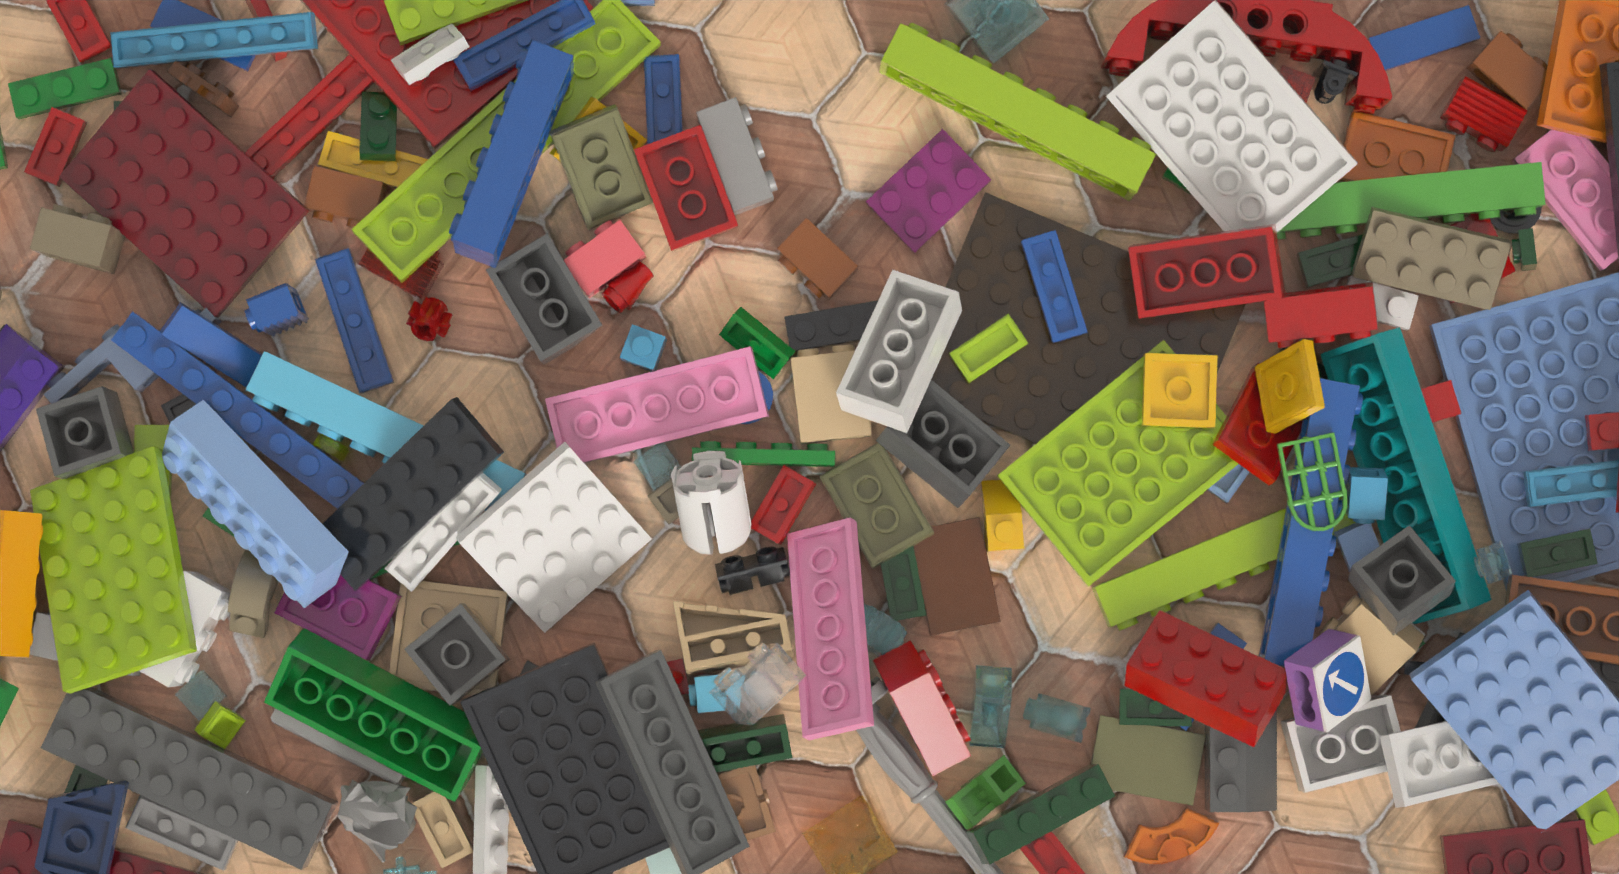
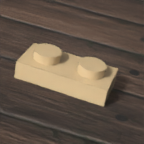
M433 792L412 803L417 807L415 817L441 868L473 853V846L448 798Z

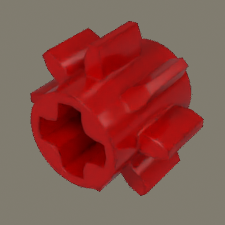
M425 297L422 304L417 301L413 302L408 312L410 316L406 324L411 326L413 335L418 339L434 341L437 334L443 338L446 336L451 326L449 322L453 315L448 312V308L443 301L433 297Z

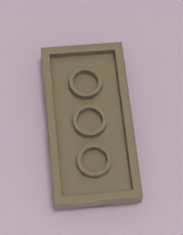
M1371 207L1351 274L1354 278L1491 310L1512 243L1508 239Z

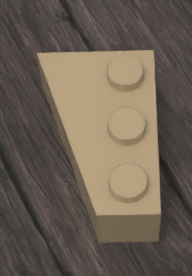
M673 601L688 677L793 656L785 614L745 609L735 610L712 605L703 606Z

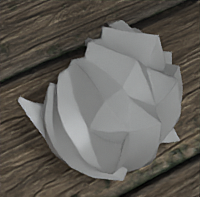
M352 779L349 786L342 785L340 788L342 798L338 818L343 822L346 831L352 832L361 839L382 862H385L386 849L397 848L398 844H402L415 828L416 821L414 820V815L417 807L407 801L408 796H406L410 788L382 781L357 783Z

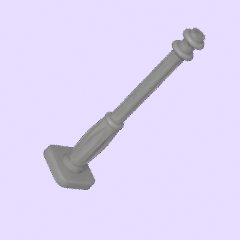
M879 677L870 680L874 726L857 729L856 731L874 759L888 776L911 798L912 803H920L976 874H1003L995 862L990 865L981 863L965 833L968 830L965 829L936 790L938 786L937 781L932 779L905 738L879 712L880 707L876 702L887 693V686Z

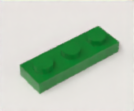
M112 58L8 83L15 116L18 119L48 113L52 107L60 110L122 94L116 68H113Z

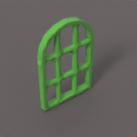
M1332 432L1313 437L1305 436L1299 440L1277 444L1288 499L1287 505L1293 518L1302 527L1312 531H1325L1335 527L1343 519L1347 510V489L1345 488L1335 433ZM1330 437L1335 461L1323 463L1319 439ZM1313 441L1317 461H1315L1316 465L1304 467L1299 444ZM1294 445L1298 465L1295 466L1296 469L1287 471L1282 447ZM1336 466L1341 491L1329 493L1325 473L1327 472L1326 468ZM1319 470L1323 491H1321L1322 495L1310 497L1306 480L1307 472ZM1300 474L1304 495L1301 496L1302 499L1293 501L1288 476ZM1342 497V509L1339 516L1334 519L1331 502H1333V498ZM1325 500L1330 524L1316 527L1312 510L1313 502ZM1306 504L1310 526L1297 516L1294 506Z

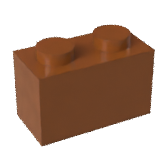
M1500 31L1488 42L1466 69L1493 92L1527 109L1543 91L1547 64L1536 56L1532 58L1522 49L1523 44L1514 35L1510 33L1505 35Z
M314 166L304 206L310 212H313L312 218L329 223L333 222L334 217L347 220L346 226L354 228L385 199L388 186L382 181Z
M807 218L777 248V253L781 256L778 262L792 275L798 271L807 280L804 283L805 288L817 299H820L823 295L827 300H830L858 270V265Z

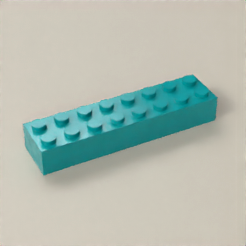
M1401 328L1381 332L1321 353L1320 355L1329 380L1359 385V393L1363 394L1361 411L1359 415L1354 414L1352 429H1356V440L1352 451L1358 467L1383 468L1388 477L1385 520H1376L1383 543L1410 525L1456 581L1449 597L1412 623L1418 624L1466 611L1491 601L1492 598Z

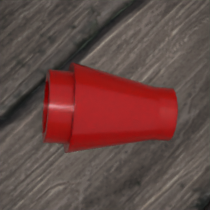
M639 261L634 267L605 284L606 289L601 294L615 311L622 313L625 309L630 310L654 275L646 265Z

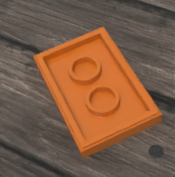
M1352 110L1343 146L1358 164L1338 181L1348 182L1447 172L1456 135Z

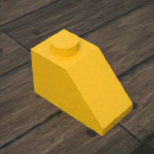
M1001 480L981 481L986 551L1024 549L1020 503Z

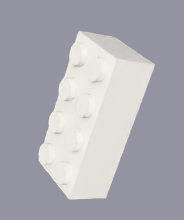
M892 270L837 389L836 394L842 411L905 433L908 432L962 312L959 292Z

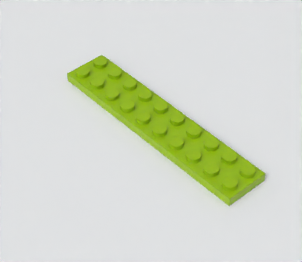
M602 0L590 11L595 20L594 26L553 47L573 55L574 74L551 130L573 122L591 97L601 101L635 70L646 57L661 46L660 40L621 0ZM505 90L352 228V232L401 283L451 239L452 234L449 233L452 221L456 213L462 215L465 209V201L462 199L469 180L476 181L478 177L476 163L483 147L488 149L490 147L492 135L489 134L492 122L496 114L503 115L505 102L502 100ZM550 134L542 154L554 144Z

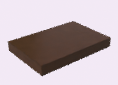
M980 517L931 526L934 534L914 545L930 636L1001 622Z

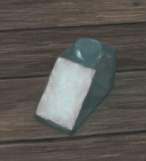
M976 665L969 746L1005 748L1012 700V668Z

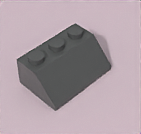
M548 233L498 262L496 268L490 267L486 269L539 360L544 365L572 349L603 326Z
M932 380L928 385L908 432L905 433L887 426L876 440L957 508L972 494L1010 447L1007 441Z
M1277 709L1255 747L1205 724V810L1209 812L1276 811Z

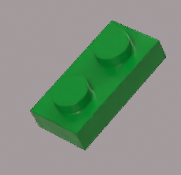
M742 307L732 315L719 334L737 350L752 347L757 367L772 379L781 372L796 352Z

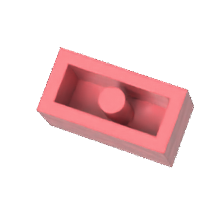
M611 220L605 222L594 231L595 238L586 244L583 241H579L565 252L567 258L564 259V262L589 299L603 290L605 284L646 258L645 253L621 220L614 224Z

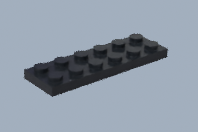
M458 397L451 399L322 523L349 551L340 574L354 591L362 588L504 453Z

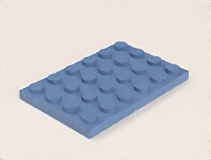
M1529 590L1410 673L1411 680L1537 828H1549L1619 780V698Z

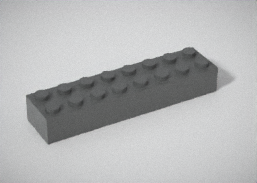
M93 687L71 694L66 693L41 746V749L114 783L127 781L129 782V790L300 870L308 867L338 803L334 799Z

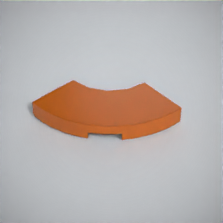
M1186 807L1176 820L1165 826L1148 827L1138 824L1123 857L1146 864H1165L1179 860L1200 849L1214 834L1219 823Z

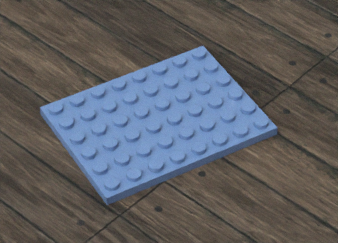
M1619 272L1491 308V310L1485 309L1430 325L1429 328L1445 381L1451 380L1462 413L1455 417L1506 592L1509 576H1524L1517 543L1590 529L1598 564L1533 578L1572 582L1619 569V513H1616L1617 496L1528 507L1523 475L1524 471L1619 460V449L1588 451L1585 415L1619 412Z

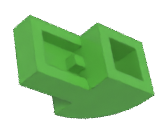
M1003 755L962 785L961 789L945 801V803L965 829L969 830L1026 783L1005 755Z

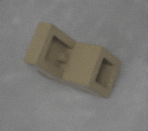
M247 550L244 551L237 567L230 592L227 611L230 613L229 631L264 638L268 630L270 601L278 585V580L273 575L264 572L259 565L258 559Z

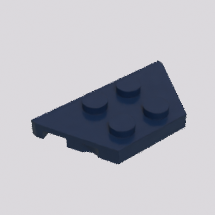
M120 781L53 795L49 798L34 867L42 874H109L129 782Z

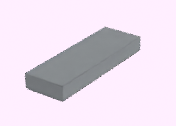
M142 795L139 796L126 825V828L223 871L226 870L238 843V840Z

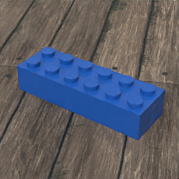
M532 40L529 50L523 48L516 64V69H518L517 80L515 83L510 81L507 85L502 100L505 102L503 115L496 114L489 131V134L492 135L489 149L483 147L476 163L478 177L476 181L469 180L462 199L465 201V209L462 215L456 213L449 233L452 234L451 241H453L455 253L496 268L549 137V131L553 127L574 74L573 55Z

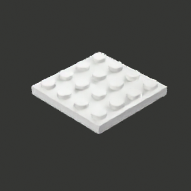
M566 442L561 444L455 537L463 548L544 633L652 539Z

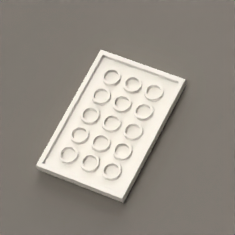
M1216 0L1106 96L1145 142L1151 145L1152 150L1223 231L1276 224V231L1278 232L1358 164L1348 150Z

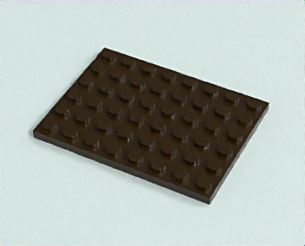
M985 192L946 285V288L959 292L962 312L931 380L982 422L1036 444L1163 340L1175 354L1216 355L1218 373L1246 304L1139 319L1128 251ZM1056 230L1087 333L1052 344L1021 240ZM1009 314L1028 344L968 383L949 353Z

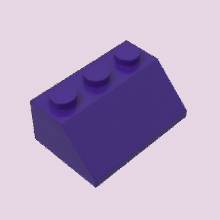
M8 324L0 331V452L42 398L43 394L49 389V382L61 373L65 367Z

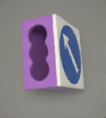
M1328 629L1284 660L1296 725L1328 732L1371 700L1359 635Z

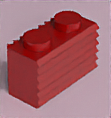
M1465 76L1459 81L1440 118L1446 121L1445 127L1459 135H1464L1466 132L1477 138L1476 144L1487 151L1495 152L1496 149L1503 151L1509 146L1528 110Z

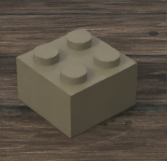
M57 204L53 205L52 210L41 207L30 246L31 250L49 258L115 275L125 236L111 224L112 221L109 218L88 213V217L85 219L82 218L83 214L75 212L74 209Z

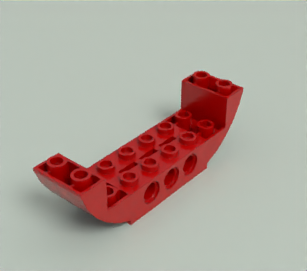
M1157 0L1135 15L1121 30L1102 62L1101 68L1109 69L1108 73L1110 75L1128 77L1143 62L1147 33H1150V38L1169 41L1171 37H1174L1214 0ZM1216 0L1265 57H1275L1276 53L1289 54V59L1297 62H1310L1311 58L1328 62L1331 59H1337L1350 64V70L1358 74L1347 85L1344 105L1354 107V112L1374 114L1375 110L1379 111L1392 100L1388 76L1379 55L1367 38L1354 25L1332 11L1333 4L1310 0ZM1247 20L1255 21L1259 29L1252 28ZM1283 25L1289 26L1294 34L1287 33Z

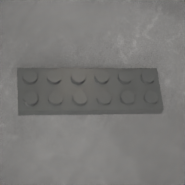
M655 650L595 681L681 873L701 874L750 847L662 650Z

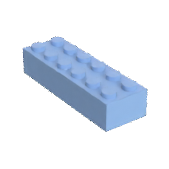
M204 400L170 422L162 451L165 467L171 473L177 474L186 483L192 496L196 499H201L210 508L212 516L218 523L225 524L234 534L237 543L243 549H248L258 559L263 571L273 575L282 584L284 592L290 599L297 600L305 608L336 585L349 551Z

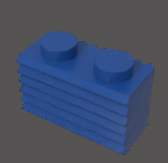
M287 283L246 299L249 306L248 309L244 310L246 318L252 330L256 329L258 333L265 332L274 337L276 333L281 334L282 330L288 331L289 327L294 329L295 325L301 326L302 322L307 323L309 320L297 290Z

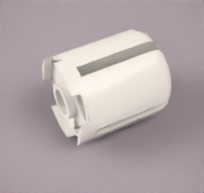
M723 451L693 454L694 461L683 465L679 470L677 465H675L671 473L683 541L689 548L700 554L712 555L714 549L712 537L716 533L719 553L732 552L746 542L752 525L741 461L739 460L738 464L734 460L726 458Z

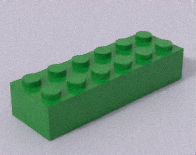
M305 628L301 630L288 646L264 703L453 802L457 800L469 782L483 752L464 711L453 705L449 706L447 702Z

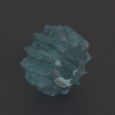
M864 604L868 652L879 657L902 645L907 632L901 623L883 611Z

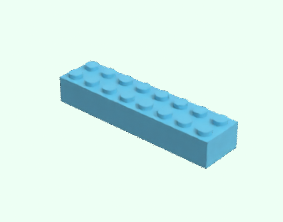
M266 351L263 352L246 388L247 391L255 394L252 399L253 402L275 412H278L281 406L287 409L285 417L307 427H310L313 421L319 424L317 432L339 442H342L345 436L352 440L349 447L368 456L374 457L377 451L385 455L382 460L383 463H386L423 427V425ZM495 460L483 473L496 483L502 491L488 505L485 511L527 474Z

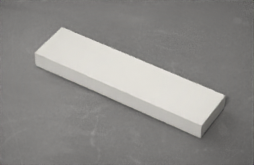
M482 473L392 559L385 567V570L412 592L457 542L455 537L480 516L502 489Z

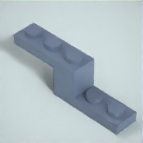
M207 308L203 311L200 309L195 310L216 325L222 322L219 318L214 317ZM116 324L102 336L104 342L96 349L92 350V348H89L76 358L75 363L77 365L67 374L61 372L55 376L48 384L50 389L43 395L50 403L72 397L111 363L129 384L140 392H143L160 376L111 341L120 329V326Z

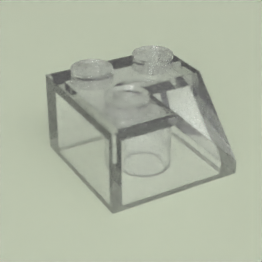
M764 642L761 643L747 656L750 660L743 668L736 667L733 670L728 667L714 679L713 682L716 686L709 693L737 724L754 725L806 676L778 643H769L767 646Z

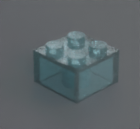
M948 0L944 3L985 59L992 63L998 61L1049 20V17L1036 0Z

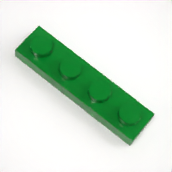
M700 441V448L692 447V461H694L693 454L723 451L726 458L734 460L738 464L740 460L741 465L835 467V451H828V444H807V450H792V443H771V449H757V443L736 442L735 448H721V442Z

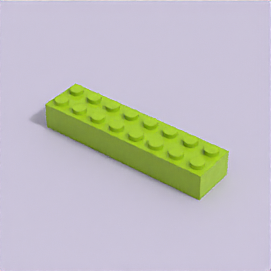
M900 23L881 60L879 73L1128 201L1137 193L1156 156L1154 152L1150 151L1151 145L1136 137H1132L1130 141L1118 135L1120 130L1114 125L1105 121H1100L1097 124L1087 119L1088 113L1081 108L1071 104L1066 108L1054 102L1056 97L1041 88L1033 91L1023 86L1024 80L1010 72H1005L1002 75L992 70V64L976 55H973L972 59L959 53L960 47L945 39H941L940 43L927 36L929 32L923 27L914 23H909L908 26Z

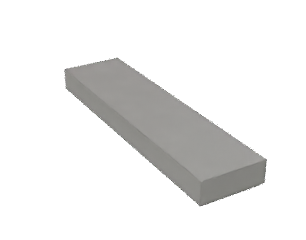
M277 709L274 710L270 717L274 724L392 784L401 785L405 778L404 775Z

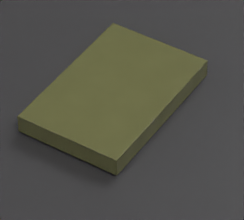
M615 104L549 131L588 230L653 203L624 123Z
M879 443L819 476L843 519L851 517L857 521L859 547L872 569L934 534L933 529L888 452Z
M1099 715L1090 764H1099L1113 791L1193 806L1206 735L1161 726L1119 725V718Z

